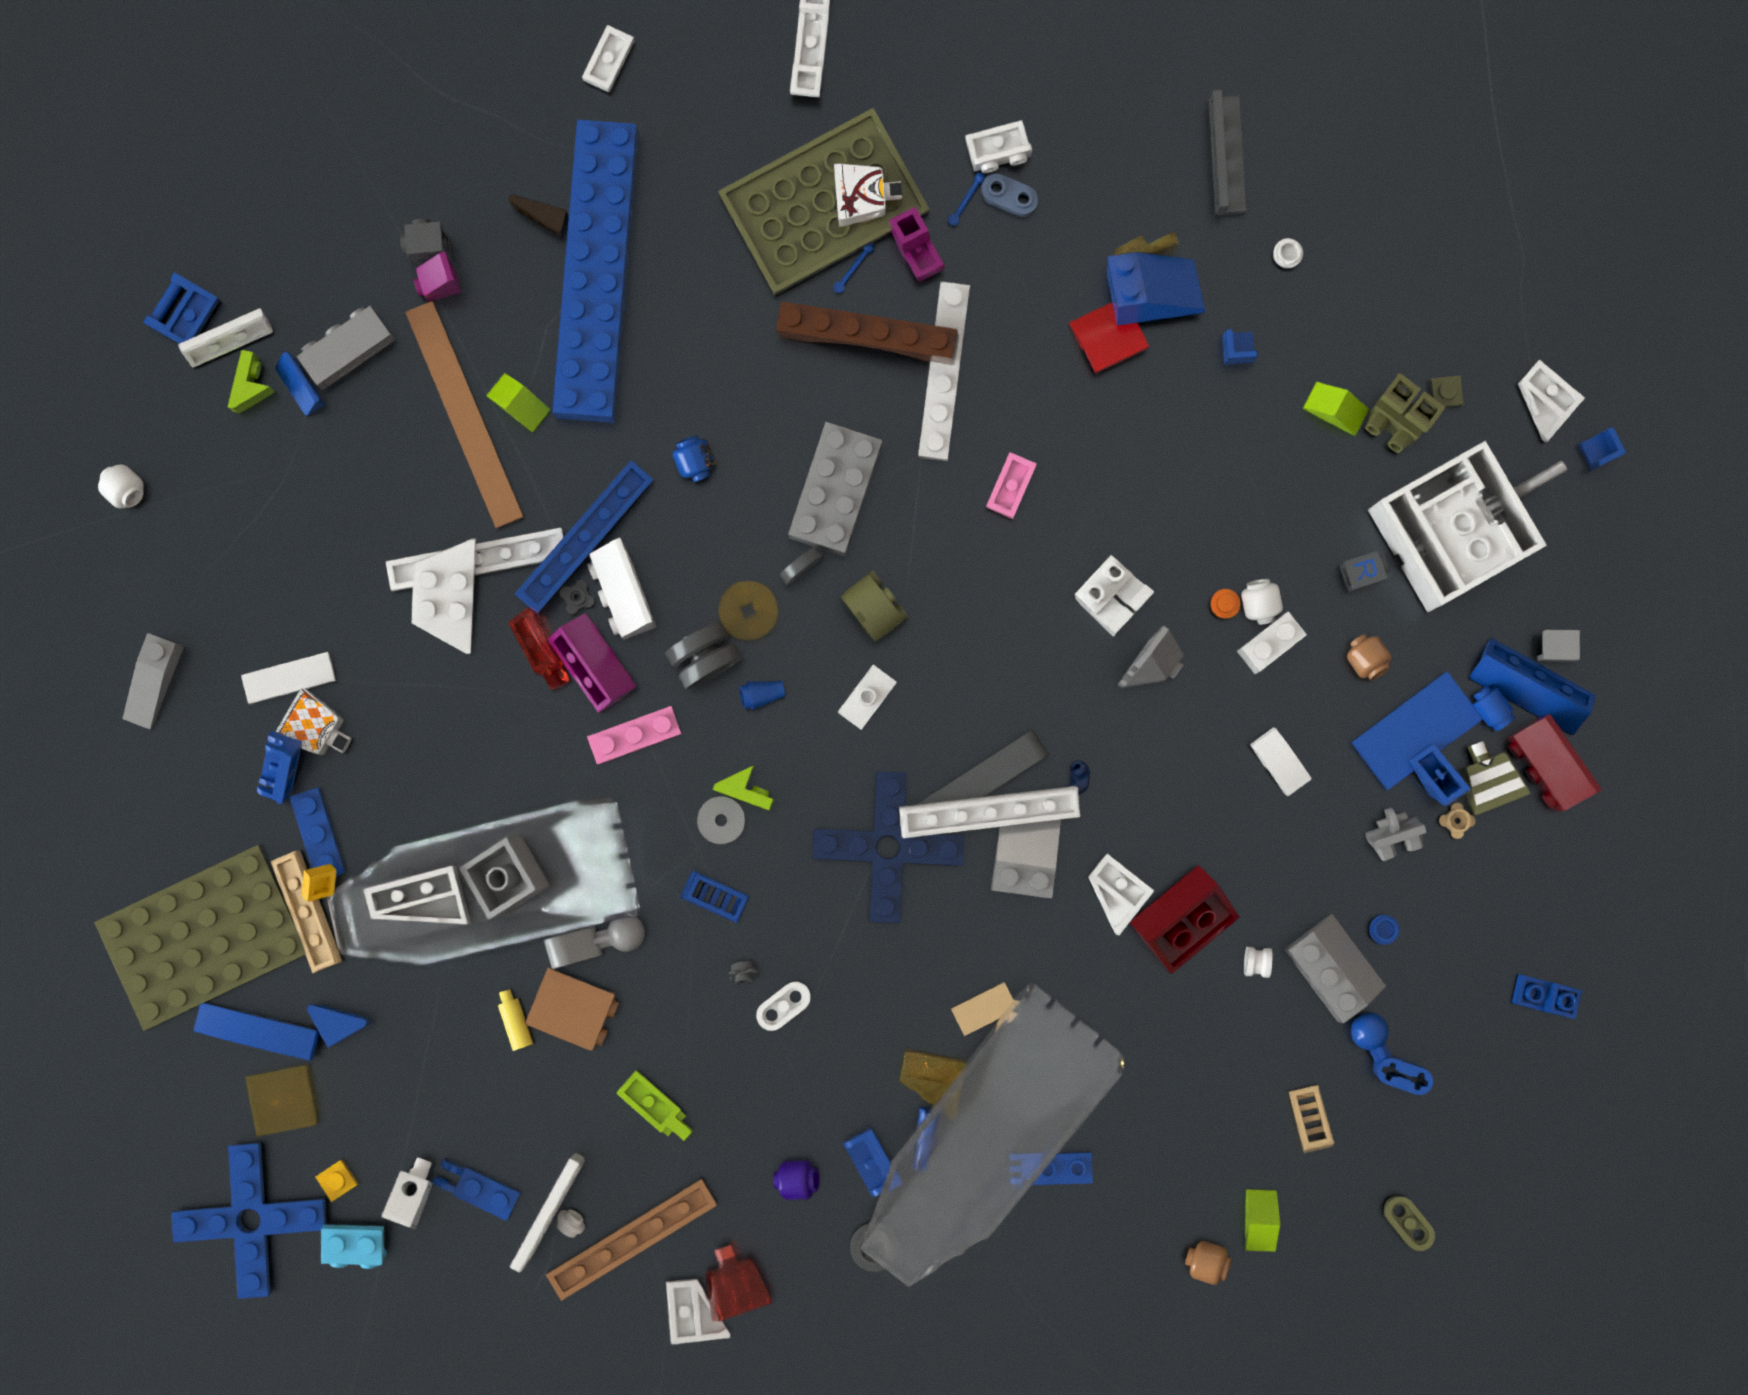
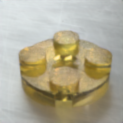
M745 581L733 584L732 587L725 591L719 603L720 621L723 622L728 633L739 640L752 641L767 635L774 628L778 618L775 597L766 586L758 582ZM748 603L754 604L753 609L757 611L756 615H750L748 619H744L743 612L740 610L741 606H747Z

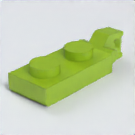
M638 1070L617 1091L616 1094L660 1133L663 1132L669 1136L674 1132L683 1141L687 1140L693 1133V1130L682 1121L687 1116L681 1111L682 1109Z

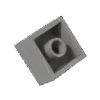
M522 835L504 838L459 868L488 920L507 915L550 887Z

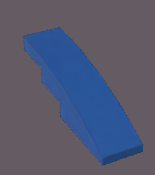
M208 1002L200 1004L193 1030L194 1032L311 1061H313L319 1036L318 1030L271 1017H263L241 1010L225 1008Z

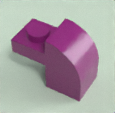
M916 207L889 220L895 242L918 282L945 269L943 261L930 240L929 230Z

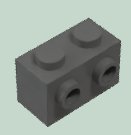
M415 219L412 221V224L404 225L405 234L400 235L402 252H406L407 259H410L416 267L444 251L451 260L449 235L440 221L430 222L429 219Z

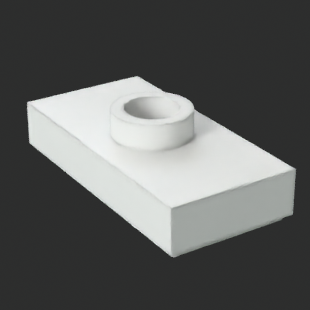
M872 665L838 713L862 730L897 682L875 665Z

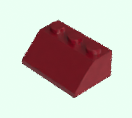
M1550 714L1533 719L1507 737L1510 742L1508 745L1510 752L1517 760L1521 759L1527 767L1525 770L1527 777L1534 785L1538 783L1544 792L1542 798L1550 809L1553 810L1555 808L1557 812L1565 811L1602 790Z
M1198 865L1172 888L1163 893L1149 907L1140 912L1137 917L1130 921V924L1168 972L1173 974L1238 920L1240 916L1220 886Z

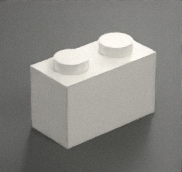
M1287 612L1237 650V652L1254 674H1257L1307 634L1292 615Z

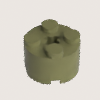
M872 570L848 588L840 597L866 632L876 642L908 619L909 616L899 604L893 606V603L897 601L886 586L880 589L883 583Z

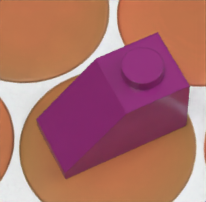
M445 251L435 255L416 268L418 278L413 280L419 296L424 295L428 302L462 293L454 264Z

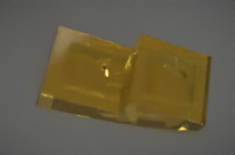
M1173 231L1147 245L1141 235L1116 248L1114 255L1134 252L1163 255L1176 249L1179 240Z

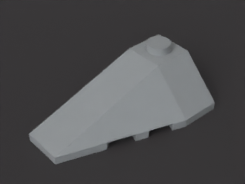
M1163 626L1149 639L1117 684L1119 687L1127 688L1163 682L1168 676L1172 679L1175 678L1184 665L1179 662L1183 657V653L1167 627Z

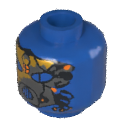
M698 435L677 442V448L673 451L672 456L680 476L684 478L692 477L694 482L710 476L708 470L715 466L716 460L709 442L706 439H699Z

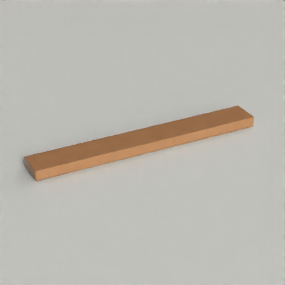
M430 301L406 311V316L495 528L499 529L523 519V513L434 302Z

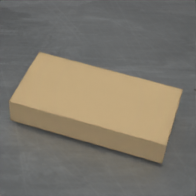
M1005 982L951 1008L964 1036L1018 1009Z

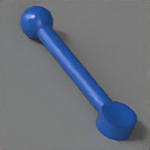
M980 172L975 175V182L958 209L948 217V224L954 227L959 224V216L978 186L986 178L984 173Z
M873 243L863 248L862 253L842 280L834 284L833 289L835 293L842 294L845 291L847 281L868 253L874 251L875 246Z

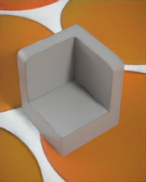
M1544 630L1542 632V654L1537 656V662L1572 663L1580 660V630Z

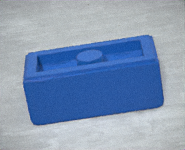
M284 352L275 367L276 372L304 414L309 416L323 407L325 402L295 357L290 352Z

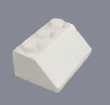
M621 538L615 539L590 553L592 562L587 563L593 580L599 579L602 590L598 591V595L603 607L609 606L613 617L608 620L614 635L620 634L621 638L626 640L657 628L627 548Z

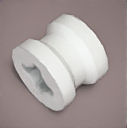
M1246 947L1244 975L1252 977L1254 974H1260L1264 978H1270L1272 949L1264 948L1261 951L1256 950L1254 947Z

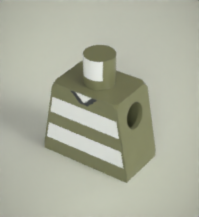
M1485 741L1467 747L1474 763L1461 768V775L1471 788V791L1466 793L1471 815H1479L1530 794L1529 789L1505 752L1490 756Z

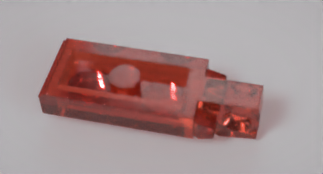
M531 608L525 609L510 620L508 624L535 674L540 673L551 690L569 682L566 669L563 667L558 654L549 643V637L535 611Z

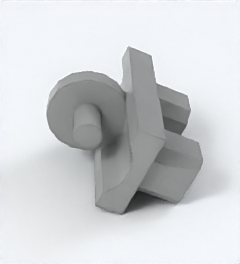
M1390 807L1385 809L1386 818L1377 821L1378 829L1365 833L1367 841L1375 849L1379 858L1385 861L1396 856L1395 843L1403 841L1407 851L1423 848L1422 834L1427 832L1425 825L1421 824L1416 816L1408 818L1406 812L1396 815Z

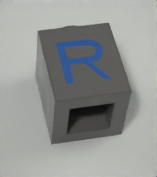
M1378 551L1344 561L1339 565L1348 593L1388 579L1386 575L1389 573L1388 563L1384 556L1380 557Z

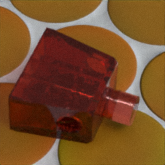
M732 1245L714 1250L719 1267L706 1272L712 1321L720 1322L773 1303L751 1258L736 1261Z

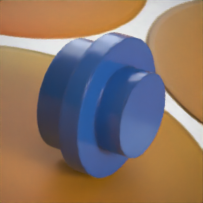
M1376 916L1369 925V934L1378 944H1391L1399 936V924L1392 916Z

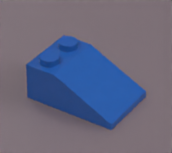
M1140 252L1108 256L1107 280L1117 326L1205 313L1194 259Z

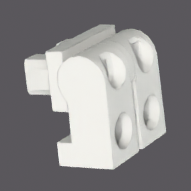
M1111 555L1075 593V598L1114 637L1152 596L1154 591L1146 584L1144 585Z

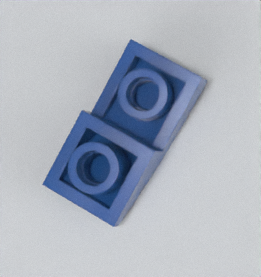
M1518 974L1511 1003L1576 1020L1582 990Z

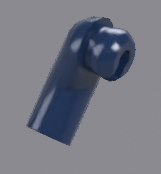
M1077 760L1072 763L1070 784L1066 786H1077L1079 795L1089 787L1090 768L1085 762Z

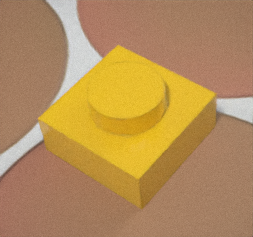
M331 864L305 870L302 897L309 902L334 895L337 870Z
M343 1159L315 1177L331 1202L359 1184Z

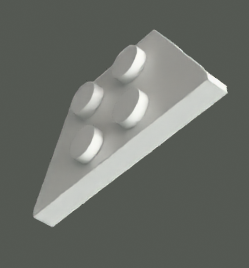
M475 538L415 562L413 570L412 624L466 654H471Z

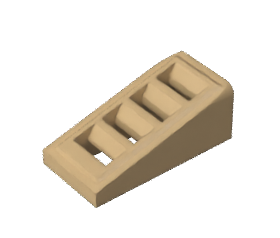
M1315 1085L1290 1091L1289 1096L1304 1153L1333 1147L1334 1140L1319 1086ZM1313 1096L1315 1098V1102L1304 1105L1298 1104V1100ZM1313 1109L1318 1110V1114L1306 1117H1302L1301 1112L1309 1111ZM1321 1122V1126L1305 1129L1304 1124ZM1324 1134L1322 1139L1310 1142L1308 1140V1136Z

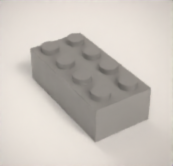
M825 422L788 533L789 539L813 547L817 546L819 549L843 557L846 556L882 448L881 439Z

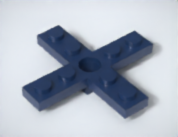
M877 771L874 831L814 829L812 859L872 862L870 922L900 923L903 863L963 866V835L935 834L910 838L902 837L899 807L905 806L907 773ZM891 836L898 841L899 852L895 857L884 858L878 853L877 844L881 838Z

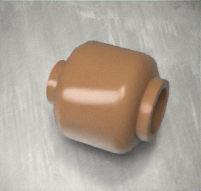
M1364 634L1350 643L1352 649L1348 652L1347 659L1360 678L1375 680L1391 668L1389 664L1392 656L1379 637L1372 636L1367 638Z
M1201 1241L1196 1249L1190 1247L1185 1265L1190 1266V1276L1193 1279L1217 1285L1220 1280H1226L1232 1258L1228 1257V1251L1225 1247Z

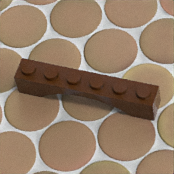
M781 301L776 331L781 338L805 342L863 346L948 365L955 364L960 337L957 329L783 301Z

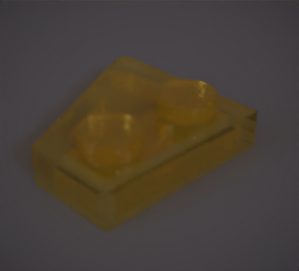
M905 1049L900 1082L909 1089L916 1091L926 1102L936 1106L946 1117L954 1119L964 1061Z

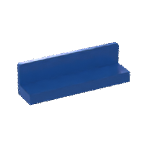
M1492 637L1485 646L1480 662L1469 677L1484 687L1487 685L1490 689L1497 687L1507 700L1538 717L1550 714L1559 728L1571 735L1576 733L1591 714L1596 698L1595 694Z

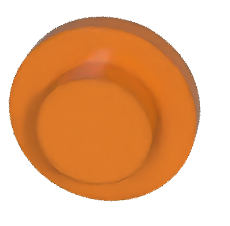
M1230 589L1217 591L1212 596L1210 602L1212 612L1222 619H1229L1235 616L1241 605L1239 596Z

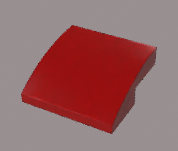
M1112 302L1069 322L1072 332L1081 350H1084L1095 374L1150 347L1138 323L1117 326Z

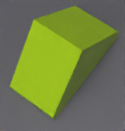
M506 373L503 374L486 395L532 433L551 411L548 406L524 385Z
M1316 382L1302 408L1354 436L1357 434L1369 411L1348 390Z
M1246 1189L1245 1251L1276 1252L1281 1225L1277 1191Z

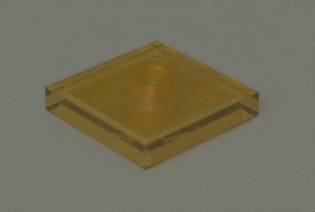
M307 1065L246 1077L256 1137L318 1124Z

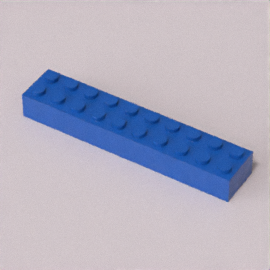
M577 120L552 410L557 419L615 423L639 140L636 124Z

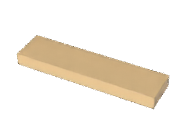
M293 851L270 861L300 936L312 973L342 962L319 899L307 902L302 897L304 871L308 869L301 851Z

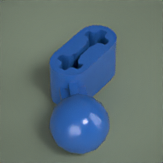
M1367 1012L1355 1018L1350 1032L1352 1040L1358 1047L1370 1051L1374 1059V1074L1381 1082L1416 1095H1423L1431 1090L1433 1077L1426 1068L1420 1064L1391 1055L1385 1043L1388 1039L1389 1028L1382 1016L1377 1013ZM1391 1064L1399 1073L1388 1072L1386 1075L1382 1069L1384 1066L1389 1067ZM1405 1075L1411 1077H1418V1075H1420L1423 1077V1081L1416 1082V1084H1414Z

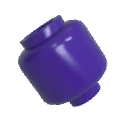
M807 1160L784 1161L780 1165L779 1170L774 1172V1188L779 1190L783 1199L808 1200L819 1189V1171Z

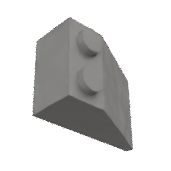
M1061 819L999 827L991 884L992 891L1052 899Z

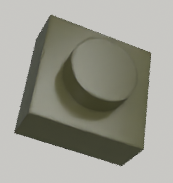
M1461 375L1431 378L1429 380L1430 396L1443 406L1451 408L1464 405Z

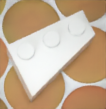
M448 866L364 889L371 919L472 924L457 866Z

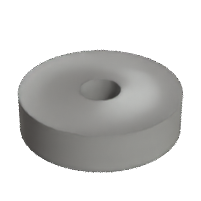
M724 796L714 797L706 801L700 808L697 816L700 833L708 841L715 844H728L735 841L742 834L746 821L742 807L735 800ZM725 815L727 823L724 826H718L716 823L717 816Z

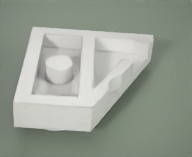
M1538 360L1518 383L1539 434L1545 443L1550 440L1585 399L1541 360Z
M1107 853L1088 876L1111 927L1118 936L1154 892L1153 889Z

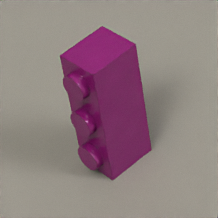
M586 613L561 626L548 639V642L598 713L622 700L637 687L630 674L624 669L615 656L614 651L608 646L596 625L589 619Z

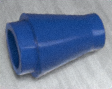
M781 680L746 681V685L739 686L744 709L751 708L753 711L777 699L785 698L784 686Z

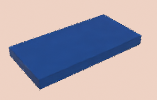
M1446 671L1354 739L1351 744L1384 788L1389 790L1414 771L1409 762L1410 759L1432 744H1435L1441 751L1483 720V718L1448 671Z

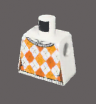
M304 688L300 689L276 730L279 734L302 741V749L322 756L329 746L343 754L352 739L338 731L344 719L312 692Z

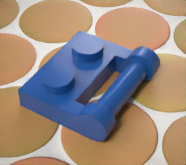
M174 272L169 279L171 284L151 316L147 315L143 323L180 344L199 335L220 299ZM181 289L187 290L167 324L161 323Z

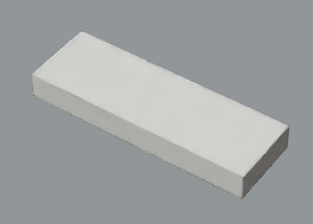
M259 308L178 345L181 353L193 368L274 331L263 311Z
M329 652L241 675L248 704L299 692L301 688L310 689L337 681Z

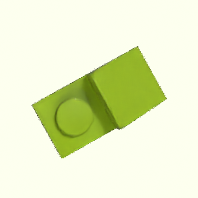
M241 350L228 403V408L236 413L245 411L275 392L269 386L254 383V379H258L260 376L262 365L255 353Z
M754 766L714 784L713 790L769 811L774 802V799L768 797L770 791L753 786L751 791L747 790Z

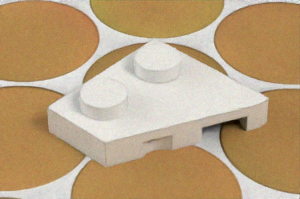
M696 1278L666 1282L671 1344L730 1338V1333L718 1316L716 1320H713L716 1310Z

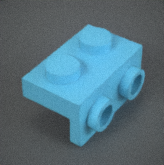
M324 1224L321 1228V1264H330L331 1267L342 1268L351 1264L372 1269L382 1265L387 1257V1249H384V1226Z

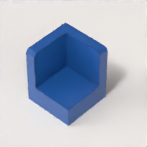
M1232 329L1225 330L1222 335L1224 365L1254 363L1258 358V351H1254L1253 332L1233 333Z
M1613 427L1578 444L1591 471L1627 453Z

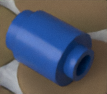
M1487 685L1473 695L1476 700L1472 705L1488 727L1492 726L1495 731L1501 730L1516 718L1512 713L1513 708L1497 687L1490 689Z

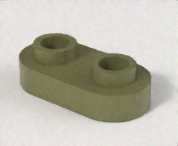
M1400 1195L1389 1198L1384 1205V1216L1410 1248L1416 1251L1429 1249L1435 1241V1231L1410 1199ZM1398 1205L1403 1207V1213L1400 1216L1394 1214V1208ZM1416 1229H1421L1422 1237L1415 1240L1413 1232Z

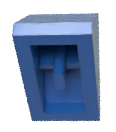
M1432 744L1409 760L1428 795L1443 806H1449L1471 791L1468 784L1435 744Z
M315 1003L309 1004L307 1008L327 1047H332L371 1025L372 1021L371 1018Z

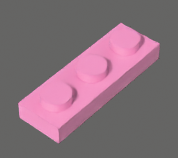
M669 706L587 736L596 763L600 765L682 735L673 708Z

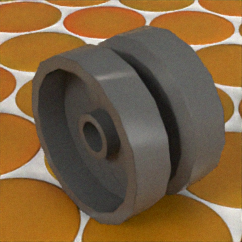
M722 621L689 634L665 652L667 659L673 667H681L691 662L678 675L685 690L694 688L714 678L743 658L734 644H727L716 649L730 635Z

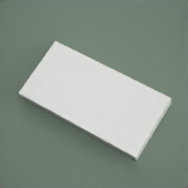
M575 1153L569 1158L510 1268L520 1272L528 1265L584 1164L585 1157Z

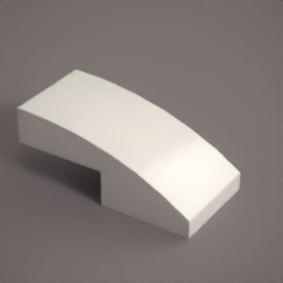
M1273 727L1250 744L1263 766L1269 770L1286 796L1291 795L1311 780L1302 763L1276 728Z

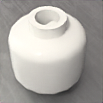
M123 464L114 465L113 467L106 468L101 473L98 490L114 507L120 509L131 508L137 505L143 497L144 483L128 466Z
M1259 579L1247 583V588L1241 593L1245 616L1248 619L1257 620L1259 625L1274 622L1275 616L1283 610L1278 585L1270 583V579Z

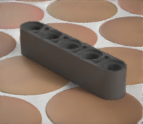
M1031 730L917 805L984 797L1048 756L1049 753L1035 731Z

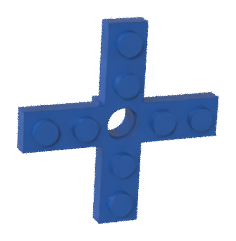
M261 1143L229 1145L232 1206L176 1210L171 1212L173 1243L234 1238L238 1299L267 1297L271 1295L267 1235L321 1231L324 1224L327 1225L325 1198L274 1203L265 1202ZM246 1209L256 1211L260 1217V1225L256 1230H249L242 1224V1213Z

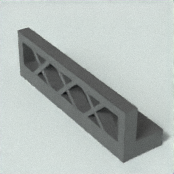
M1213 90L1209 99L1215 212L1216 215L1245 214L1247 210L1240 95L1222 96V90Z

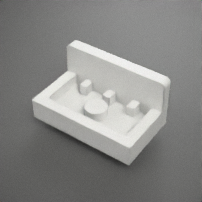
M1022 120L965 135L974 172L982 170V173L993 172L999 169V165L1009 162L1012 166L1026 162L1027 158L1031 157L1032 146L1028 143Z

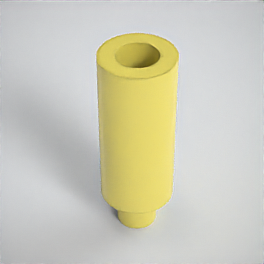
M510 989L500 992L502 1004H499L498 1008L512 1050L534 1044L528 1025L525 1024L526 1019L519 998L513 999Z

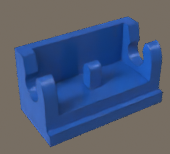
M271 731L268 734V743L265 745L266 754L259 783L272 789L257 786L256 792L282 805L293 789L302 741Z
M872 1127L843 1142L871 1196H877L901 1183L899 1175Z

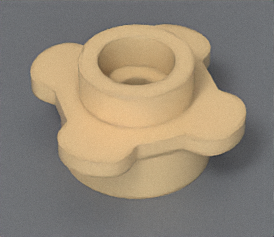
M1454 803L1446 815L1440 816L1439 823L1442 827H1447L1451 831L1453 838L1459 839L1463 837L1464 831L1475 825V817L1464 810L1461 803ZM1456 818L1460 819L1458 824L1455 823Z

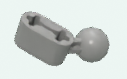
M620 914L610 922L608 929L596 932V928L593 926L545 939L544 942L551 968L555 969L603 955L601 949L611 946L622 952L633 951L642 944L645 929L642 922L636 916Z

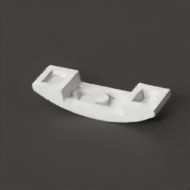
M800 0L790 88L791 95L820 97L830 0Z

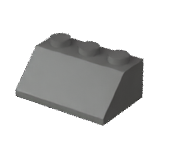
M1333 914L1327 916L1284 948L1290 959L1337 1022L1345 1023L1368 1006L1386 987Z

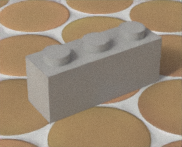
M371 306L366 309L361 307L355 310L350 315V320L343 325L336 324L326 331L324 338L318 342L311 341L301 349L302 353L297 358L322 391L395 341Z

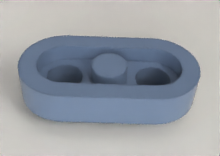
M991 174L982 183L981 194L983 199L995 207L1020 217L1031 215L1037 208L1038 195L1030 186L1001 174ZM993 184H999L1002 187V190L1000 192H994L992 191L991 186ZM1021 195H1025L1028 197L1029 202L1022 204L1018 201V198Z

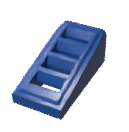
M692 871L680 898L738 923L749 895L696 871ZM700 880L703 882L697 897H692ZM711 885L715 888L710 896L708 903L704 902V898ZM721 891L726 892L720 907L717 908L715 904ZM732 895L736 896L737 899L731 912H726Z

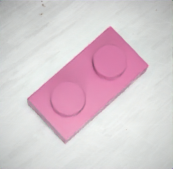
M1010 452L986 508L1013 519L1037 464Z

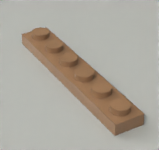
M701 1178L551 1270L546 1276L562 1301L718 1204Z

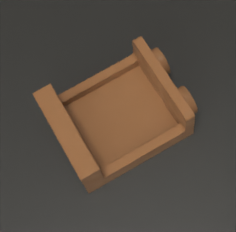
M549 967L544 975L525 1024L593 1051L596 1045L602 1047L608 1030L604 1029L608 1017L614 1018L620 1002L615 1001L617 994L614 992L606 991L564 974L560 970Z

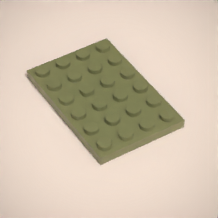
M874 108L718 191L720 198L774 296L863 249L866 245L892 233L889 224L890 219L913 207H916L921 217L930 212L927 203ZM834 164L882 168L883 183L901 181L902 199L885 201L886 212L882 217L839 227Z
M256 845L94 922L143 1031H147L202 1003L208 1002L306 955L282 891L261 845Z

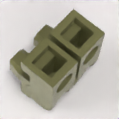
M1399 373L1368 413L1369 419L1365 429L1372 435L1378 436L1385 428L1393 434L1387 443L1388 446L1396 453H1400L1407 446L1410 447L1424 432L1426 433L1446 407L1425 391L1411 404L1421 388ZM1400 385L1406 387L1409 390V392L1404 390ZM1424 403L1430 405L1433 410L1425 406Z

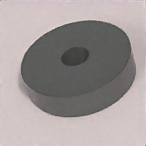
M815 546L792 562L779 576L786 585H790L811 570L824 555Z

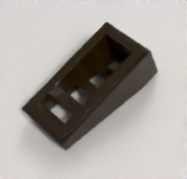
M514 194L509 196L508 201L516 211L555 235L564 238L569 221L566 209Z

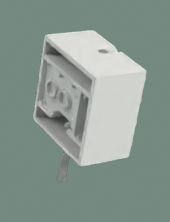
M1484 441L1383 498L1368 509L1394 556L1399 554L1401 560L1405 563L1401 568L1426 611L1429 612L1547 546L1519 498L1565 473L1567 467L1560 461L1513 488L1488 444Z

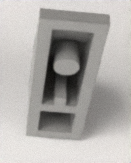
M147 633L136 661L124 710V720L152 730L184 646Z

